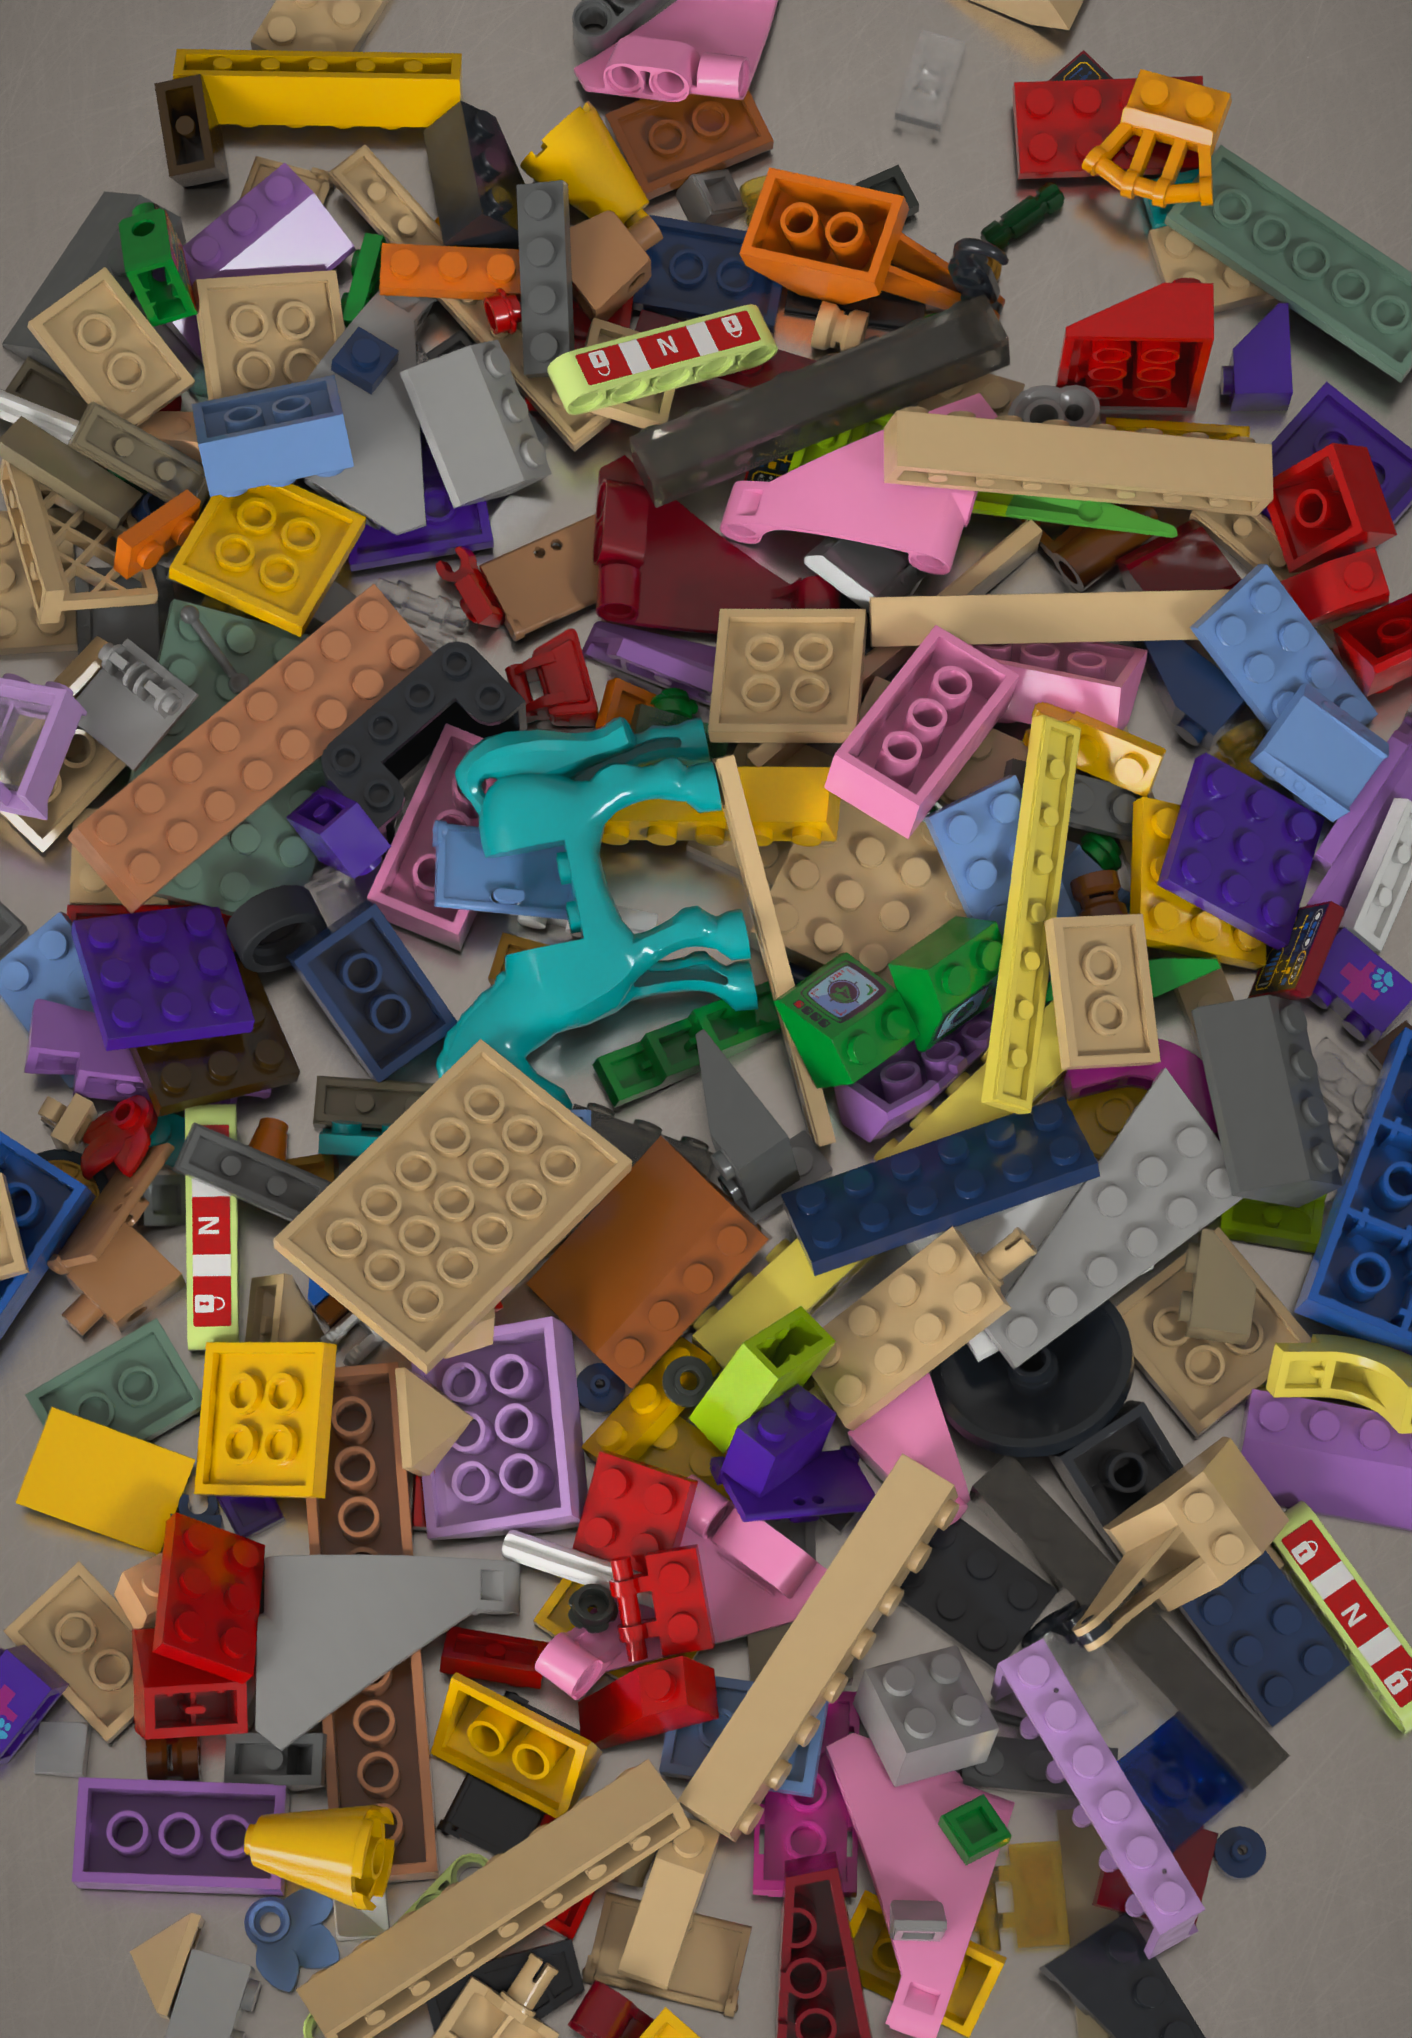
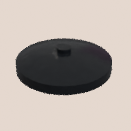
M1106 1300L1017 1368L1013 1369L1000 1351L978 1362L966 1343L931 1370V1376L945 1417L970 1442L983 1449L1006 1456L1041 1457L1072 1449L1092 1437L1114 1419L1122 1408L1131 1389L1134 1376V1353L1124 1319L1112 1302Z

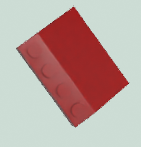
M1179 278L1172 283L1164 282L1066 326L1055 387L1062 388L1079 385L1088 388L1098 398L1100 410L1196 411L1214 341V283H1201L1200 280L1195 278Z

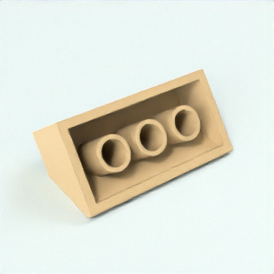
M96 636L53 682L70 688L74 692L73 697L77 699L102 669V660L98 658V653L108 642ZM20 716L0 765V781L3 784L20 786L45 720ZM77 726L48 799V820L0 811V814L43 853L125 768L126 764L80 726Z

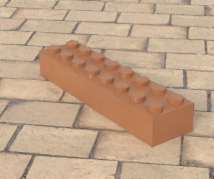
M372 584L80 823L67 837L68 840L132 914L321 758L323 751L331 741L433 653L378 587Z

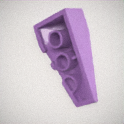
M995 999L991 1005L927 1051H918L913 1040L854 1084L834 1086L842 1124L870 1143L876 1139L888 1136L893 1130L910 1122L988 1050Z

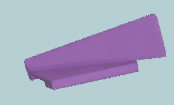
M603 621L594 623L583 647V656L666 689H682L689 694V698L709 706L711 705L716 647Z
M1408 715L1398 730H1395L1387 741L1389 743V757L1380 763L1349 807L1350 812L1337 819L1316 852L1311 869L1324 876L1306 906L1332 901L1345 908V912L1394 798L1412 801V718ZM1338 928V931H1337L1336 935H1337L1342 929Z
M44 999L34 1001L24 1073L75 1075L73 1096L77 1093L88 1098L123 1101L134 1095H142L151 1101L129 1048L112 1051L105 1050L94 1012ZM271 1088L245 1096L265 1099L270 1097ZM238 1097L211 1104H236Z

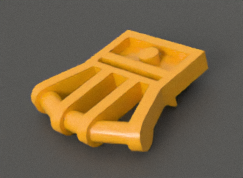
M1140 69L1127 106L1123 109L1120 124L1100 146L1094 147L1088 153L1082 164L1083 170L1091 176L1098 174L1120 191L1121 197L1134 199L1135 196L1152 200V205L1165 208L1167 204L1201 202V206H1212L1214 203L1212 154L1232 103L1231 93ZM1133 135L1140 136V141L1127 171L1111 161ZM1156 141L1172 145L1161 177L1157 181L1144 178L1143 175ZM1187 151L1198 152L1199 182L1175 184Z

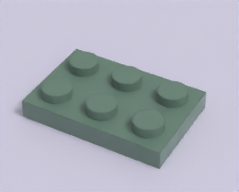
M157 1318L25 1394L43 1427L50 1408L53 1406L148 1442L200 1412L202 1401L201 1391Z

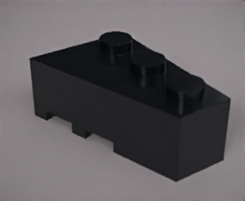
M459 101L423 131L443 245L519 249L517 185L525 184L497 118L485 110H480L468 103Z

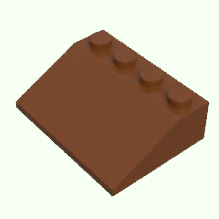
M661 1135L634 1164L632 1170L604 1197L526 1284L604 1364L633 1389L773 1237Z

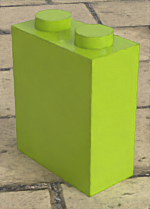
M802 1306L798 1307L742 1343L689 1416V1419L724 1454L729 1449L737 1426L797 1384L803 1387L836 1341Z

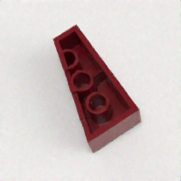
M836 1851L785 1861L775 2038H873Z

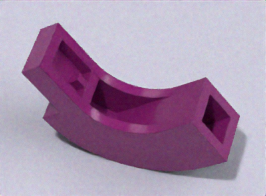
M1158 1038L1161 1062L1153 1065L1071 1069L1066 1072L1063 1085L1068 1101L1125 1087L1140 1088L1148 1091L1161 1069L1166 1068L1220 1141L1203 1061L1195 1054L1175 1043Z

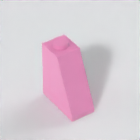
M927 1373L854 1431L850 1430L847 1433L851 1446L855 1448L860 1458L883 1482L903 1453L954 1484L958 1494L955 1502L960 1506L950 1524L952 1525L966 1512L970 1496L931 1376Z

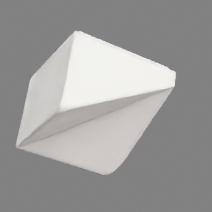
M386 1890L383 1897L373 1896L370 1900L377 1906L373 1911L358 1910L333 1899L336 1937L338 1941L374 1938L389 1929Z

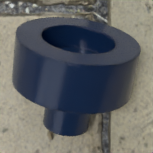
M595 1363L587 1366L577 1377L579 1405L591 1415H610L625 1398V1382L604 1363ZM603 1385L604 1387L599 1389L596 1386Z
M1243 1826L1232 1827L1224 1831L1217 1839L1213 1860L1220 1873L1227 1878L1245 1880L1254 1876L1262 1868L1266 1859V1847L1260 1835L1254 1830ZM1237 1849H1243L1244 1855L1239 1854Z

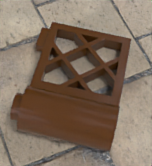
M1111 503L1158 520V515L1151 506ZM1013 518L1019 525L1026 521V519ZM1034 521L1041 528V521ZM1069 525V529L1055 540H1052L1042 531L1039 546L1053 559L1065 580L1073 588L1083 592L1117 565V559L1138 549L1154 535Z

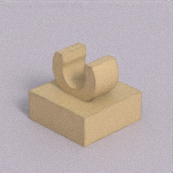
M75 1093L68 1107L47 1096L38 1111V1115L42 1116L40 1120L54 1128L50 1136L55 1147L69 1152L78 1149L86 1130L98 1115L94 1103Z

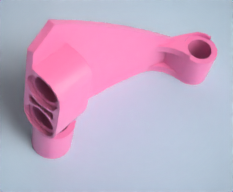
M677 0L609 48L576 66L574 73L587 92L667 102H680L686 99L689 94L743 100L760 60L778 0Z
M980 393L929 411L932 414L943 415L955 411H968L974 413L976 418L995 419L998 417ZM883 429L810 461L770 482H735L720 525V531L726 537L745 544L759 543L765 533L773 530L797 531L852 540L909 553V563L913 567L929 574L945 575L951 570L963 527L967 528L978 491L884 483Z
M690 1475L688 1478L697 1480L698 1484L680 1547L698 1544L715 1644L792 1623L827 1569L766 1522H743L734 1504L696 1475ZM639 1604L641 1619L656 1617L654 1608ZM618 1607L616 1620L610 1622L608 1629L601 1633H589L585 1628L578 1629L575 1627L566 1633L560 1632L540 1654L535 1664V1670L573 1699L579 1700L605 1672L673 1655H662L660 1638L657 1636L645 1639L648 1653L647 1659L629 1662L625 1643L619 1641L617 1626L621 1624ZM593 1608L590 1613H596L597 1609Z
M851 1733L826 1746L825 1751L859 1839L889 1935L890 1904L893 1900L941 1902L947 1919V1930L940 1941H900L890 1938L901 1978L885 2024L890 2025V2029L915 2038H936L1000 1851L999 1848L965 1865L938 1825V1822L945 1813L984 1794L1007 1827L1015 1802L963 1784L961 1775L956 1771L894 1787L871 1739Z

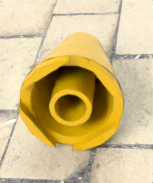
M589 101L585 103L583 108L579 106L541 140L543 142L540 146L542 151L537 155L530 151L520 164V168L537 182L565 181L568 184L569 204L590 218L611 210L625 227L629 228L648 215L644 209L649 204V200L596 108Z
M378 1805L264 1814L258 1818L256 1824L248 1826L244 1839V1852L246 1855H250L251 1863L256 1868L358 1910L373 1911L377 1906L370 1900L373 1896L383 1897L391 1873L395 1840L385 1838V1824L394 1825V1819L388 1807Z

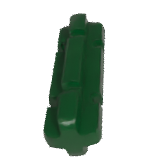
M1047 182L1036 190L1037 195L1035 197L1029 195L1001 215L1002 220L999 222L994 220L984 227L981 231V240L989 242L1002 250L1009 245L1008 241L1010 238L1016 240L1044 220L1043 215L1046 213L1051 215L1062 207L1065 199L1062 191L1055 183Z

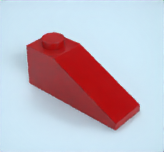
M1375 547L1327 561L1280 581L1313 627L1389 604L1390 592Z
M681 1655L634 1669L578 1702L581 1736L592 1741L601 1750L718 1719L719 1712L714 1668Z

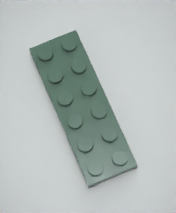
M1220 145L1212 156L1213 205L1201 206V202L1177 203L1167 214L1165 224L1280 302L1288 303L1289 308L1401 383L1412 369V272ZM1199 174L1192 183L1199 182Z

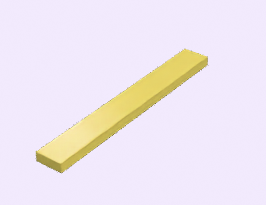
M1046 715L1032 717L981 1103L1016 1114L1031 1113L1050 971L1044 921L1057 917L1081 728Z

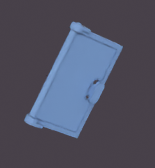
M435 820L432 847H436L435 907L568 920L565 905L566 902L574 901L571 883L561 885L556 861V853L564 852L563 846L511 856L485 858L479 827L447 824V821ZM492 894H493V898H494L496 901H499L498 903H495V902L492 900V898H491V895H492Z

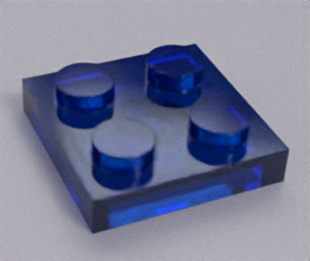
M1172 1716L1117 1761L1172 1854L1236 1802L1245 1791L1175 1716Z

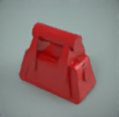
M567 629L537 647L533 651L532 657L523 663L513 664L505 668L508 683L526 702L527 723L535 720H550L553 725L596 726L599 714L598 706L575 629ZM540 681L543 696L533 701L528 682Z

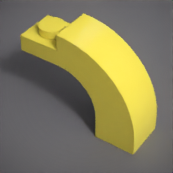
M1312 1334L1311 1343H1275L1266 1384V1390L1274 1398L1325 1397L1354 1402L1383 1416L1399 1434L1412 1433L1411 1355L1378 1343L1327 1334Z

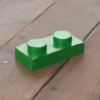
M365 233L361 249H356L351 262L353 279L350 291L345 292L341 298L343 321L346 328L380 290L382 243H387L383 235Z

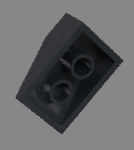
M1129 1400L1124 1403L1114 1419L1092 1437L1072 1449L1048 1455L1073 1498L1119 1561H1121L1123 1555L1103 1527L1184 1467L1146 1404L1135 1400ZM1140 1581L1137 1584V1586H1141L1143 1584L1142 1581Z

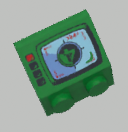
M955 916L888 963L895 987L899 991L920 1033V1036L914 1039L918 1051H927L993 1003L996 995L1003 942L996 921Z
M847 952L839 954L773 1001L817 1089L854 1084L920 1036L899 991Z

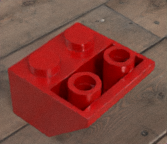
M155 1627L132 1628L135 1732L145 1740L248 1733L247 1682L240 1684L153 1653Z

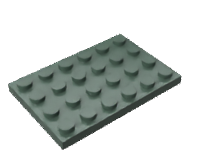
M173 599L170 603L157 662L199 696L136 772L134 770L131 771L129 783L238 695L229 689L228 676L192 625L186 624L181 620L180 612L184 606L193 605L198 609L201 623L236 672L243 673L248 677L249 685L310 635L303 634L302 637H298L274 625ZM321 758L154 896L191 906L206 905L219 907L222 914L232 916L246 901L265 890L282 885H299L309 889L316 856L286 817L322 785L326 787Z

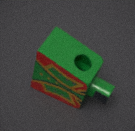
M150 202L137 205L132 211V216L122 219L118 225L125 273L149 323L156 327L197 315L198 311L184 250L166 210ZM164 267L166 281L160 282L153 278L154 269Z

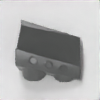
M830 536L825 538L804 557V564L859 607L866 609L868 614H870L869 597L912 596L922 579L928 574L918 570L909 563V553Z
M159 564L151 568L159 593L157 604L76 610L78 655L96 636L113 645H122L128 638L157 661L170 603L173 599H176L173 581L166 579L169 568ZM87 566L103 576H106L113 568H93ZM120 575L114 581L126 589L142 588L141 582L133 577L126 580ZM75 576L76 593L91 592L95 588V586Z

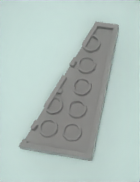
M1166 1068L1161 1069L1152 1082L1150 1089L1125 1121L1126 1123L1099 1159L1100 1177L1083 1182L1063 1211L1056 1225L1038 1247L1037 1254L1033 1256L1020 1277L1016 1279L1004 1298L1011 1309L984 1329L1013 1369L1017 1368L1243 1199L1242 1197L1232 1196L1221 1142Z

